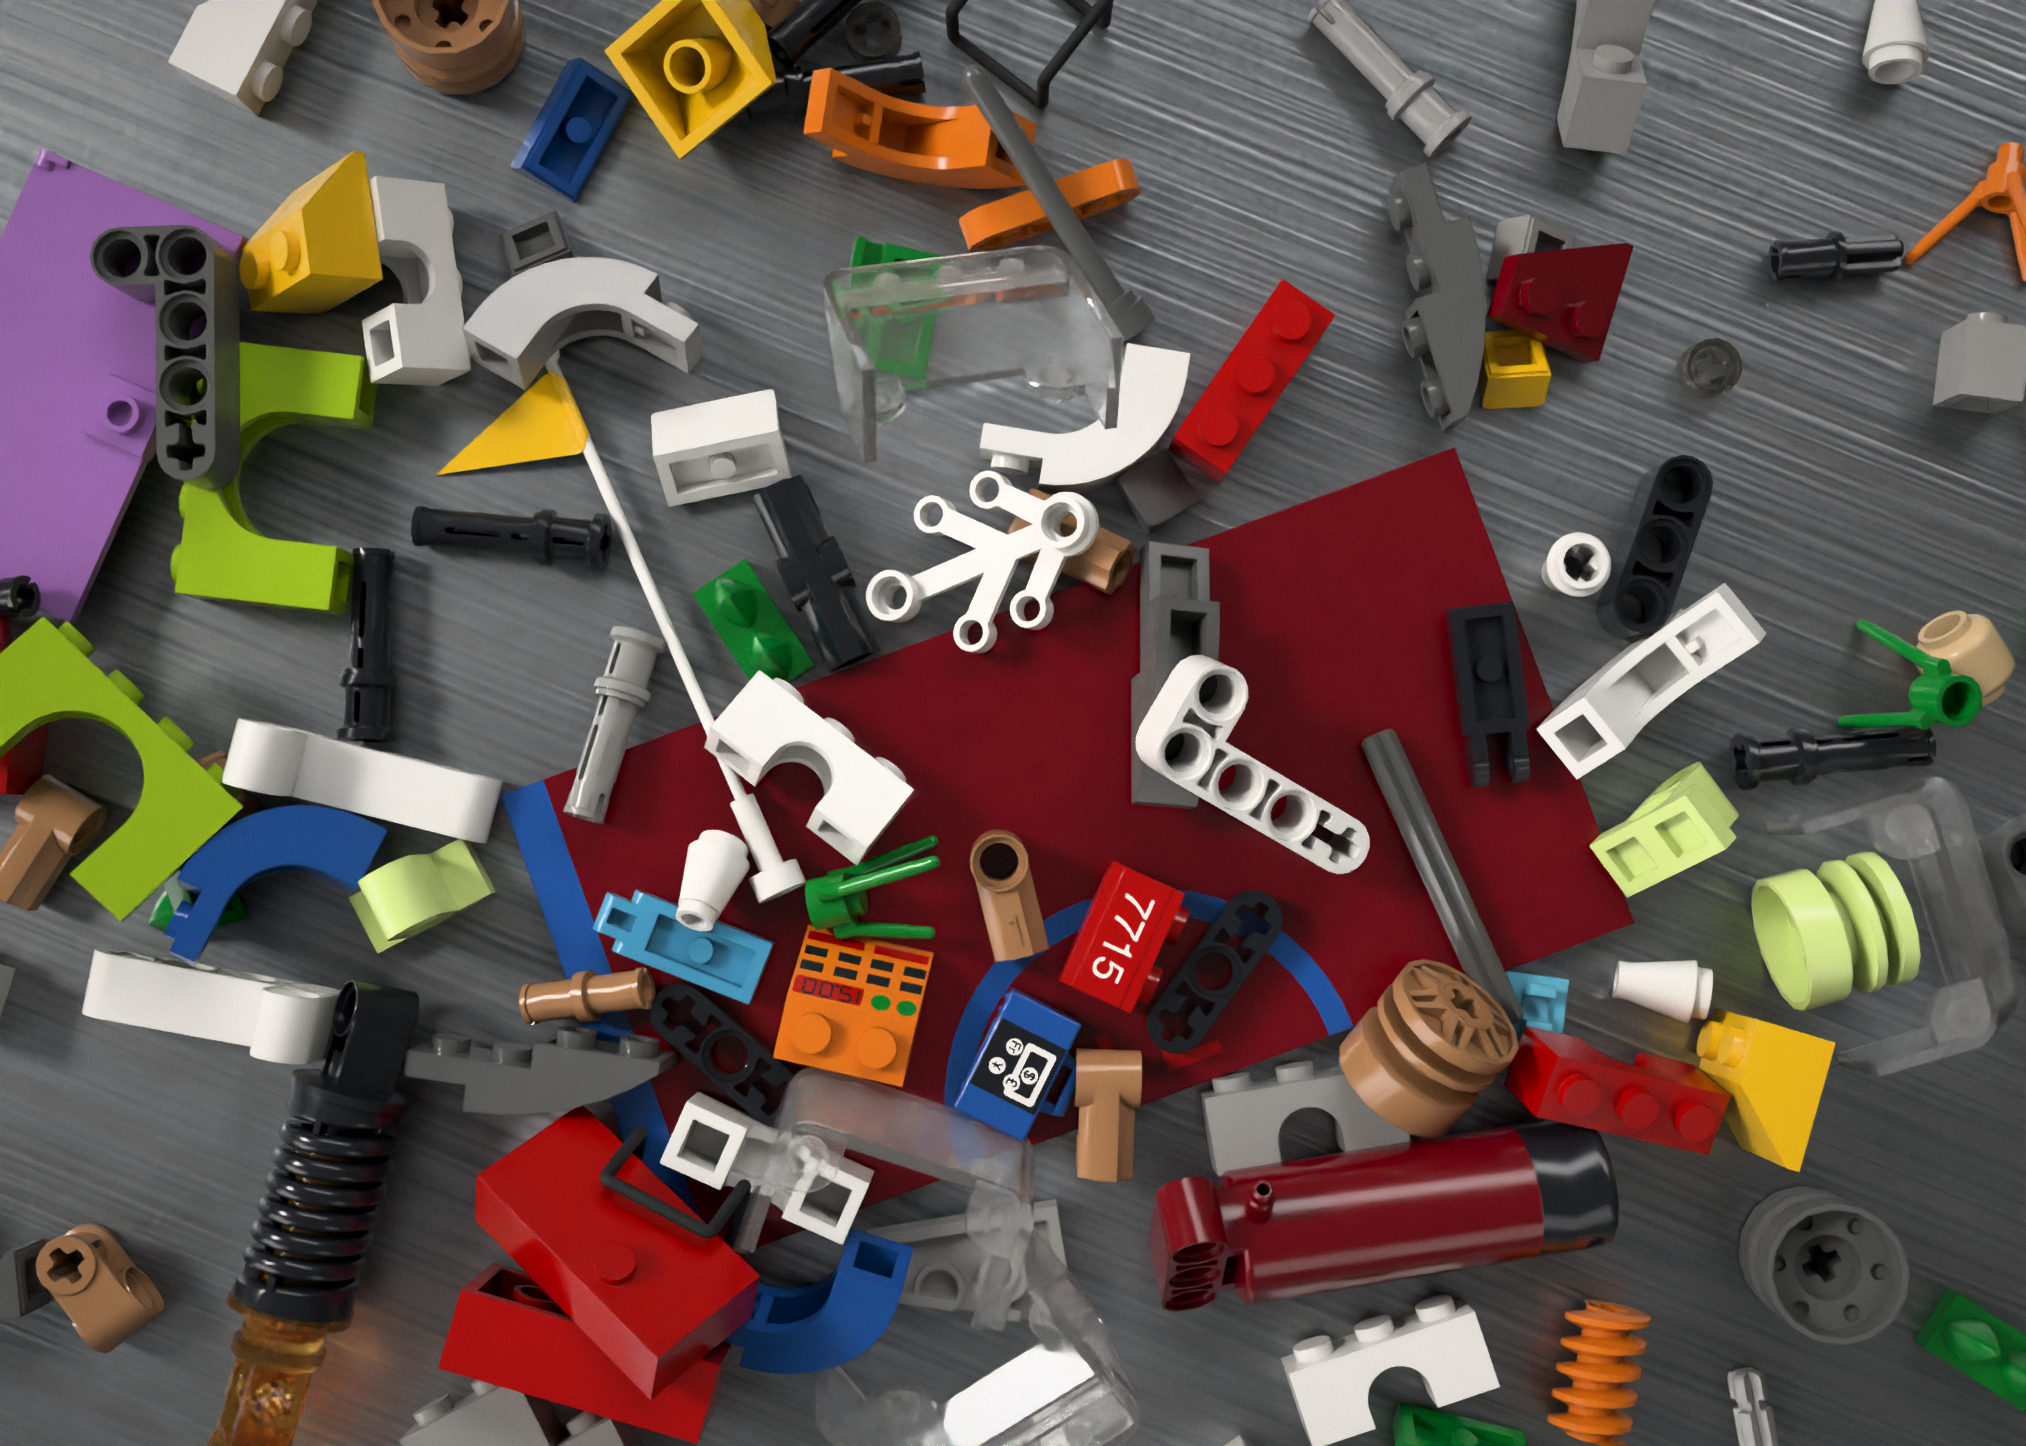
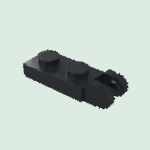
M1513 601L1448 609L1445 611L1460 735L1461 738L1466 737L1465 758L1471 786L1476 788L1489 785L1491 766L1488 758L1486 735L1505 733V765L1511 782H1527L1530 776V761L1528 759L1526 730L1530 729Z

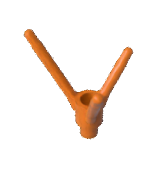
M2015 142L2002 144L1998 149L1996 162L1988 167L1986 180L1980 181L1962 203L1904 256L1905 263L1908 265L1915 264L1977 207H1984L1994 213H2005L2010 218L2017 260L2022 280L2026 283V166L2023 164L2025 147Z

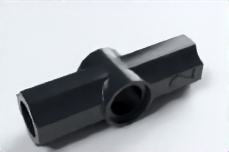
M798 475L780 480L753 495V502L779 557L775 562L797 611H803L812 630L813 639L829 670L832 672L847 667L879 651L880 648L854 593L853 588L857 587L834 535H828L820 517V511L803 477Z

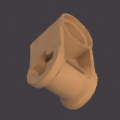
M94 1223L81 1224L69 1230L65 1235L47 1242L39 1252L36 1260V1274L41 1284L48 1289L70 1317L80 1337L97 1352L103 1354L110 1353L164 1309L162 1296L153 1281L138 1269L116 1241L114 1235L104 1226ZM98 1242L100 1246L95 1248L92 1243ZM77 1251H80L85 1260L77 1267L71 1258ZM61 1268L64 1274L56 1275L55 1271Z

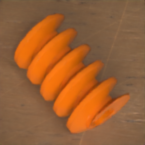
M1584 1299L1583 1301L1586 1302L1585 1309L1566 1311L1564 1317L1582 1328L1581 1335L1564 1336L1560 1340L1561 1345L1578 1354L1577 1360L1558 1362L1556 1364L1557 1371L1573 1380L1572 1387L1553 1388L1551 1393L1553 1397L1569 1406L1568 1412L1548 1414L1547 1422L1578 1440L1599 1446H1629L1618 1435L1631 1432L1634 1420L1622 1409L1635 1406L1638 1394L1625 1382L1640 1380L1643 1369L1628 1356L1644 1354L1647 1342L1643 1337L1631 1330L1648 1328L1651 1323V1316L1622 1304L1605 1300Z

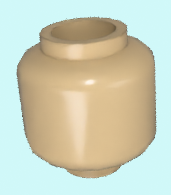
M1951 611L1927 623L1918 634L1919 641L1916 648L1932 657L1948 660L1951 672L1971 677L1979 684L1982 692L1983 706L1990 704L2003 694L2005 690L2004 684L2010 679L2015 669V660L2013 653L1990 619L1980 614ZM1915 664L1919 673L1923 675V668Z

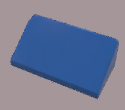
M583 58L569 60L517 152L510 168L569 201L575 202L634 93Z

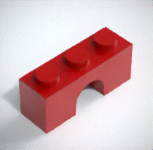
M1282 279L1173 436L1168 451L1219 485L1282 392L1325 333L1335 314Z
M1525 1025L1518 1044L1519 1049L1512 1060L1504 1085L1536 1117L1709 1155L1731 1095L1696 1066L1642 1052L1637 1053L1633 1065L1598 1052L1582 1038Z

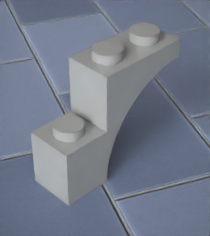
M1577 0L1569 65L1557 114L1563 147L1619 154L1627 153L1647 86L1639 53L1655 0Z
M479 1380L471 1383L475 1391L474 1393L454 1403L450 1395L446 1394L417 1410L413 1414L416 1423L399 1440L402 1446H644L634 1425L586 1411H580L565 1421L564 1425L567 1429L565 1431L550 1401Z

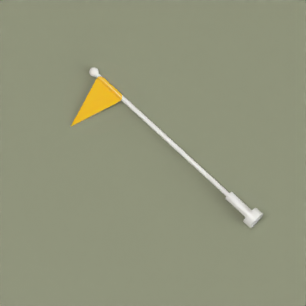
M558 350L544 365L547 368L548 374L540 378L436 475L577 455L583 452L708 736L710 726L715 722L591 440L590 433L569 385L559 367L560 351ZM717 758L735 801L730 803V806L760 872L749 879L759 904L780 897L806 884L797 859L783 862L754 794L747 795L738 773Z

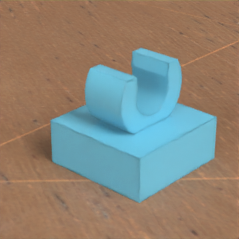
M1505 971L1524 1012L1523 1018L1513 1024L1517 1037L1521 1038L1525 1025L1562 1034L1569 980L1516 971Z

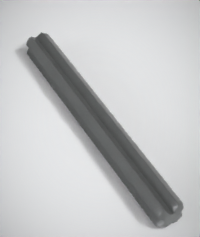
M1385 729L1365 738L1362 741V749L1465 975L1492 996L1505 1011L1512 1025L1523 1018L1524 1012L1396 732L1392 729Z

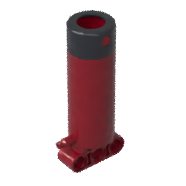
M1546 1119L1228 1170L1222 1174L1218 1189L1215 1188L1214 1181L1207 1177H1186L1174 1180L1160 1187L1155 1193L1149 1248L1163 1309L1179 1312L1201 1308L1214 1302L1219 1297L1220 1291L1236 1289L1239 1297L1245 1304L1254 1305L1602 1247L1613 1241L1619 1224V1199L1610 1156L1599 1132Z

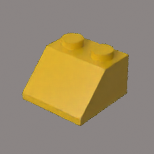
M662 0L604 50L679 159L687 157L777 83L765 24L749 0Z
M351 152L293 191L243 246V254L240 260V278L243 286L248 289L251 311L322 315L383 280L365 153Z
M1715 1008L1712 1020H1707L1704 1023L1698 1036L1697 1055L1701 1057L1698 1069L1731 1095L1724 1117L1740 1147L1782 1167L1800 1172L1836 1043L1759 1019Z

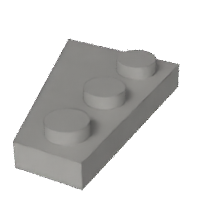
M1056 1199L866 1229V1233L914 1247L898 1303L951 1312L955 1308L995 1314V1318L1014 1322H1020V1319L1052 1323L1054 1328L1077 1331Z

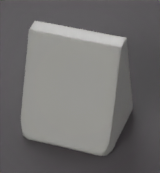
M1531 214L1501 220L1497 225L1487 279L1497 283L1505 256L1571 249L1575 234Z

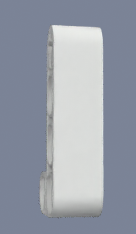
M1191 655L1181 660L1172 670L1139 727L1136 735V750L1140 759L1147 766L1323 869L1336 874H1344L1358 868L1366 859L1370 848L1369 834L1366 827L1360 821L1226 742L1248 701V685L1244 676L1235 668L1204 655ZM1215 675L1217 678L1216 692L1209 701L1201 704L1199 700L1201 685L1207 678ZM1182 733L1184 745L1177 757L1166 761L1165 748L1172 737ZM1235 765L1236 775L1234 781L1228 788L1219 791L1218 781L1221 774L1226 768ZM1286 795L1287 805L1280 817L1271 821L1273 805L1278 799ZM1317 823L1333 832L1332 839L1328 843L1311 835Z
M238 718L221 782L250 791L276 796H292L478 843H487L503 781L364 745L337 740L336 738L288 726Z
M97 948L94 949L82 1014L101 1020L251 1047L249 1055L261 1060L285 1064H310L322 1060L333 1026L335 1004L340 990L200 963L193 967L178 959L135 951Z

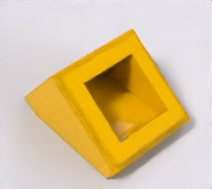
M1515 330L1485 332L1484 353L1479 374L1480 398L1483 409L1538 407L1543 405L1551 379V371L1544 344Z

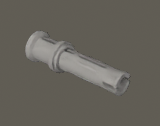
M1319 0L1318 3L1323 8L1319 10L1317 7H1313L1307 17L1308 21L1311 24H1315L1388 100L1385 108L1388 110L1387 114L1394 121L1401 119L1424 142L1425 148L1423 152L1430 159L1440 154L1463 132L1472 117L1465 110L1457 112L1433 87L1434 77L1429 72L1424 73L1422 70L1414 72L1346 0Z
M613 626L611 628L609 637L614 641L604 676L597 677L593 686L596 690L594 695L599 700L577 767L572 790L569 793L563 813L567 815H573V817L598 824H604L609 799L619 773L637 711L643 710L645 705H648L652 694L647 690L656 657L659 654L665 653L667 647L666 641L657 636L624 626Z

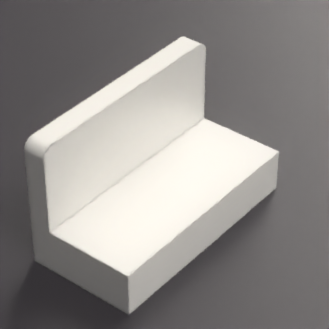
M772 389L660 411L651 415L653 458L669 507L764 488L780 480L792 478L791 467L780 428L777 400Z

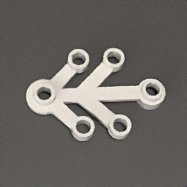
M989 470L982 471L973 478L970 484L969 493L973 503L991 512H998L1004 509L1032 523V525L1008 535L957 512L955 506L944 498L935 495L922 498L914 509V521L921 531L934 536L947 535L976 549L914 576L895 570H885L878 573L872 578L866 591V602L869 610L881 620L904 623L911 620L919 612L922 601L983 576L966 615L960 617L954 626L953 637L957 646L964 651L978 654L987 652L996 642L997 629L993 620L1019 560L1040 551L1026 589L1018 592L1011 601L1010 615L1012 620L1020 627L1031 630H1040L1046 627L1054 614V606L1050 596L1066 559L1078 556L1088 550L1098 534V514L1088 499L1077 493L1060 492L1044 501L1012 487L1009 479L999 473ZM996 480L999 485L998 496L993 501L986 502L983 495L984 488L989 482ZM940 505L943 510L942 520L938 525L931 527L928 521L929 512L933 507ZM1074 514L1077 519V528L1072 535L1064 537L1060 531L1061 522L1066 516ZM904 587L907 592L906 602L902 608L896 609L893 603L894 593L899 588ZM1036 598L1040 604V612L1034 620L1027 621L1024 616L1025 604L1029 600ZM979 622L983 629V635L978 643L972 645L968 640V630L972 624Z

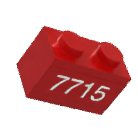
M1110 860L1058 974L1059 981L1130 1014L1137 1001L1147 1005L1163 969L1154 965L1164 941L1175 945L1188 918L1190 910L1180 906L1185 893Z

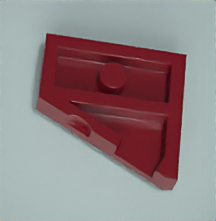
M1628 243L1505 256L1486 317L1581 362L1599 361L1634 246Z

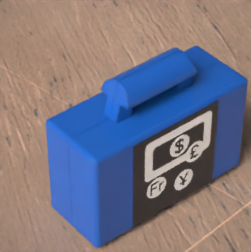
M1013 987L1004 994L1005 1001L1003 1005L999 1006V1013L995 1017L967 1073L965 1081L961 1082L960 1091L955 1092L954 1107L1023 1142L1039 1111L1064 1117L1075 1095L1076 1059L1068 1052L1081 1028V1024L1074 1017ZM1064 1065L1072 1070L1056 1102L1053 1103L1047 1100L1046 1097L1061 1066Z

